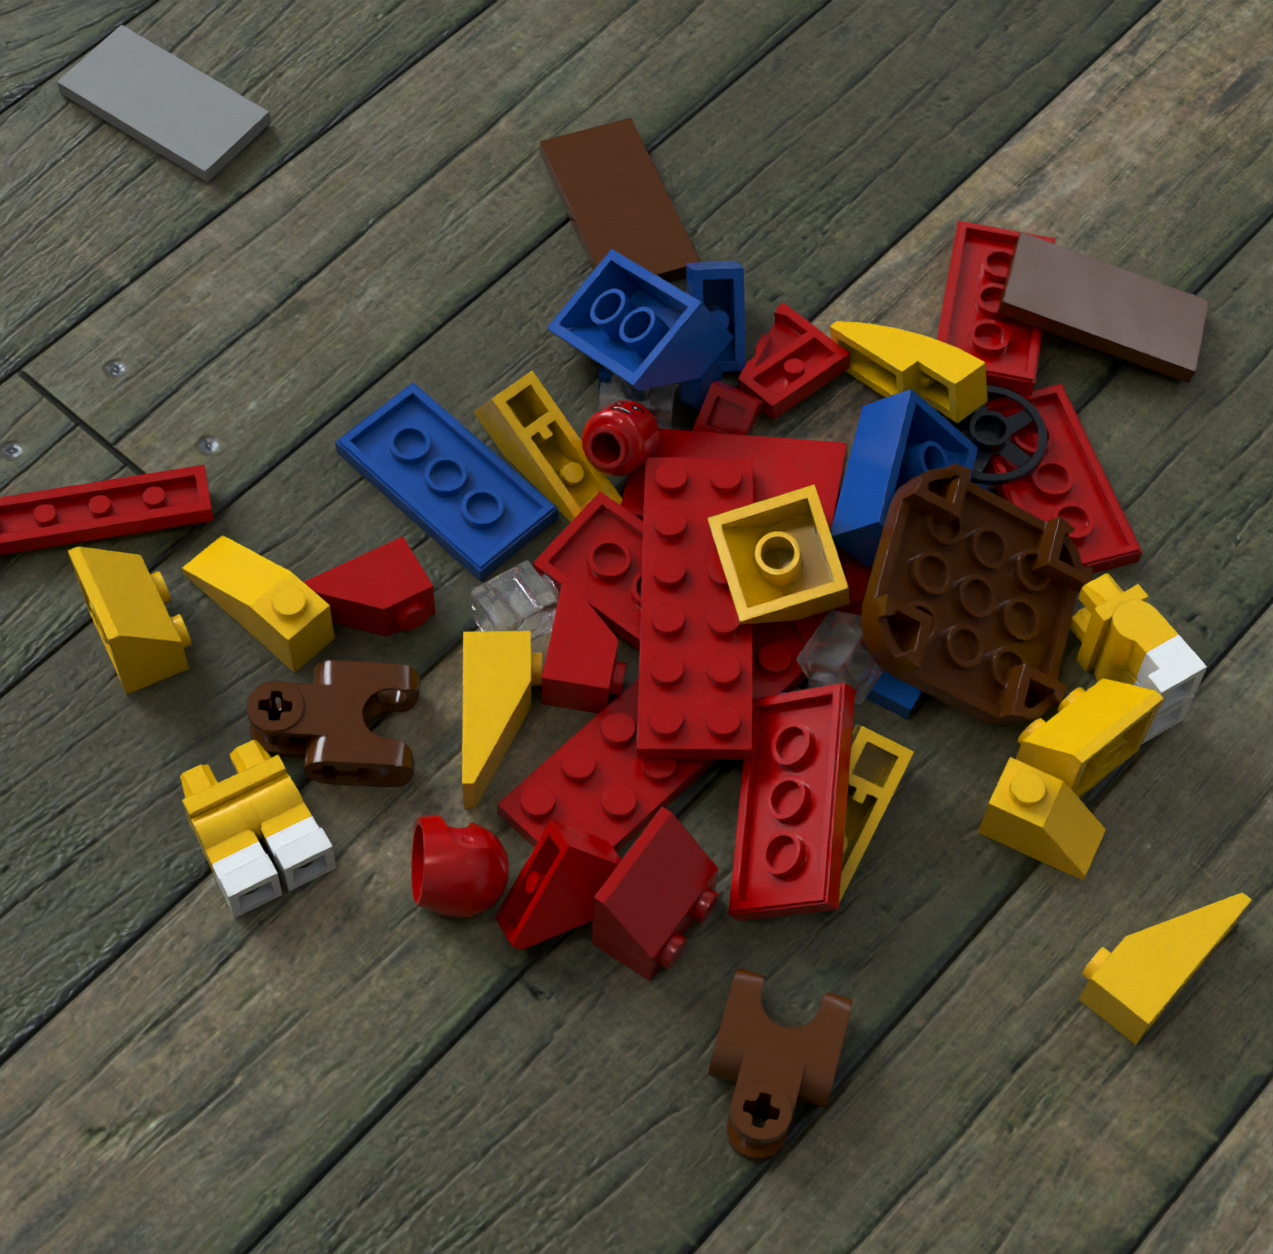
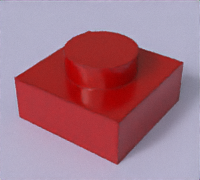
M714 381L710 385L693 430L751 435L764 401L721 381Z

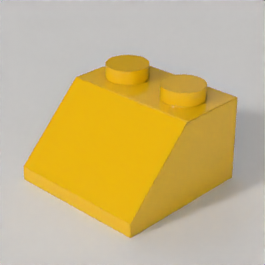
M815 484L707 518L741 625L797 621L850 604L847 581Z
M79 546L68 550L86 607L126 695L189 669L184 648L191 646L192 641L181 615L178 614L170 618L165 604L172 602L159 571L150 574L141 555Z
M1102 678L1087 691L1082 687H1078L1061 702L1057 709L1059 713L1047 722L1042 718L1035 720L1021 733L1017 740L1021 746L1016 760L1063 780L1080 798L1139 751L1164 698L1156 690Z

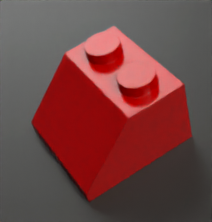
M663 806L594 896L592 944L648 981L652 980L661 966L670 969L676 963L688 941L683 935L694 920L700 924L705 922L720 897V894L715 891L718 867L674 814Z

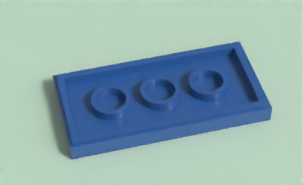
M414 382L335 441L336 452L480 582L558 519V508Z

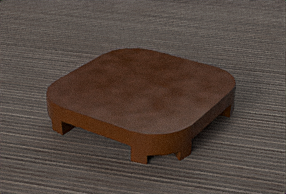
M952 464L945 468L928 470L911 478L899 487L889 505L862 604L861 628L866 647L877 664L893 677L986 723L1006 727L1039 718L1050 707L1061 703L1068 688V685L1057 680L1077 594L1085 584L1092 581V567L1083 568L1079 551L1069 534L1074 532L1075 528L1060 516L1045 522L969 481L972 471L970 468Z

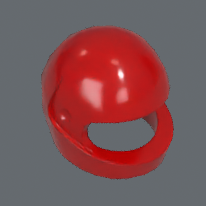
M436 814L418 817L413 829L411 846V885L415 905L445 916L469 918L492 907L502 897L507 887L510 868L507 852L497 836L487 828L472 822L465 828H454L448 826L443 818Z

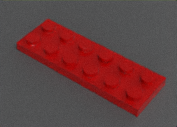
M645 457L637 759L752 760L753 624H740L707 518L753 504V458Z

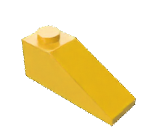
M533 370L473 412L501 453L570 522L600 491L619 505L621 504V496L607 476L596 470L589 463L582 449V440Z
M223 535L182 567L183 574L294 673L335 639L330 605L291 571Z
M531 631L463 632L462 789L464 809H473L478 805L531 709V686H542V652H531Z
M856 725L852 732L839 903L914 751L860 725Z
M1242 892L1125 936L1112 953L1102 947L1081 973L1089 981L1078 1000L1136 1045L1235 926L1252 899Z

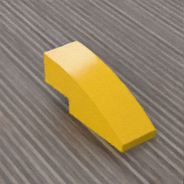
M836 321L830 325L831 339L850 353V368L845 372L885 398L912 389L930 406L956 423L962 421L987 402L986 363L957 347L928 336L893 327L847 321Z

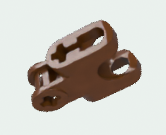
M344 660L321 662L314 668L312 684L269 681L254 689L247 701L248 719L251 722V740H257L269 756L305 757L303 768L305 776L319 783L402 787L411 780L414 774L415 761L410 747L404 741L377 736L367 728V725L373 718L382 713L407 712L414 707L420 694L421 679L418 673L409 665ZM277 697L281 699V703H276ZM280 717V720L274 721V718ZM273 736H278V740H274Z
M739 968L733 978L714 1046L708 1076L736 1083L727 1121L726 1135L729 1144L738 1155L752 1161H763L773 1158L782 1150L787 1139L796 1100L822 1108L827 1107L853 1003L851 998L827 993L823 996L817 1015L807 1025L796 1028L783 1027L773 1022L763 1010L761 991L764 978L762 974ZM755 1115L766 1117L763 1128L752 1125Z

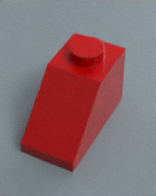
M403 536L304 581L309 588L330 605L332 623L387 637L400 630H413L421 626L430 616L436 614L433 584Z
M562 582L542 674V704L599 714L610 704L611 695L621 696L627 663L617 661L618 639L573 583Z
M550 819L495 916L497 923L512 947L523 950L593 921L594 896L622 860L608 841Z

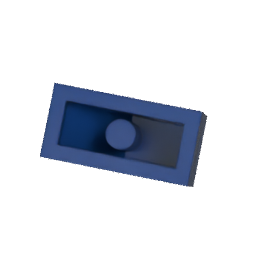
M737 261L686 263L687 294L702 302L734 337L715 361L722 365V372L742 371L746 365L744 268Z

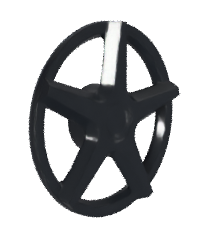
M987 385V393L1009 398L1020 404L1024 409L1016 414L1005 417L996 411H989L986 404H983L971 413L969 425L953 426L978 447L971 482L983 485H1004L1019 481L1029 474L1036 472L1047 449L1048 434L1041 415L1028 400L1011 390ZM1034 421L1038 429L1039 441L1037 450L1031 457L1010 440V436ZM993 454H999L1020 466V468L1007 473H982Z

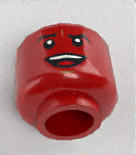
M619 400L593 414L585 423L581 435L582 449L587 460L596 470L608 476H624L644 465L645 457H653L660 442L659 426L653 414L645 406L635 401Z

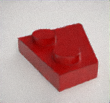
M784 302L774 312L775 322L768 335L762 334L755 347V356L747 361L738 377L739 390L764 401L761 411L772 420L850 368V353Z

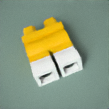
M1106 573L1081 588L1078 598L1085 607L1078 610L1072 616L1070 629L1082 643L1076 661L1085 672L1094 668V676L1097 682L1105 678L1156 690L1164 698L1143 741L1145 743L1184 720L1194 698L1193 694L1196 693L1207 666L1159 611L1149 603H1146L1149 596L1139 584L1123 591L1114 579Z
M254 739L236 747L229 754L231 763L237 772L236 775L218 783L208 764H200L180 775L185 799L182 802L188 822L197 837L234 919L282 895L278 873L268 854H265L258 840L260 839L265 845L288 891L294 890L336 869L333 846L322 827H318L296 785L286 772V768L279 755L271 758L259 742ZM312 861V863H310V864L307 865L306 867L299 868V867H301V866H303V865H305V864H307V863H309V862ZM258 888V889H257L256 891H254L253 893L246 894V893H248V892H250V891H252V890Z

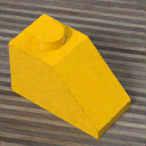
M1010 757L987 805L977 833L1080 880H1084L1106 829L1063 780Z

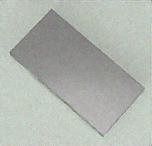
M120 25L57 81L60 94L207 183L271 123L269 111L123 25Z

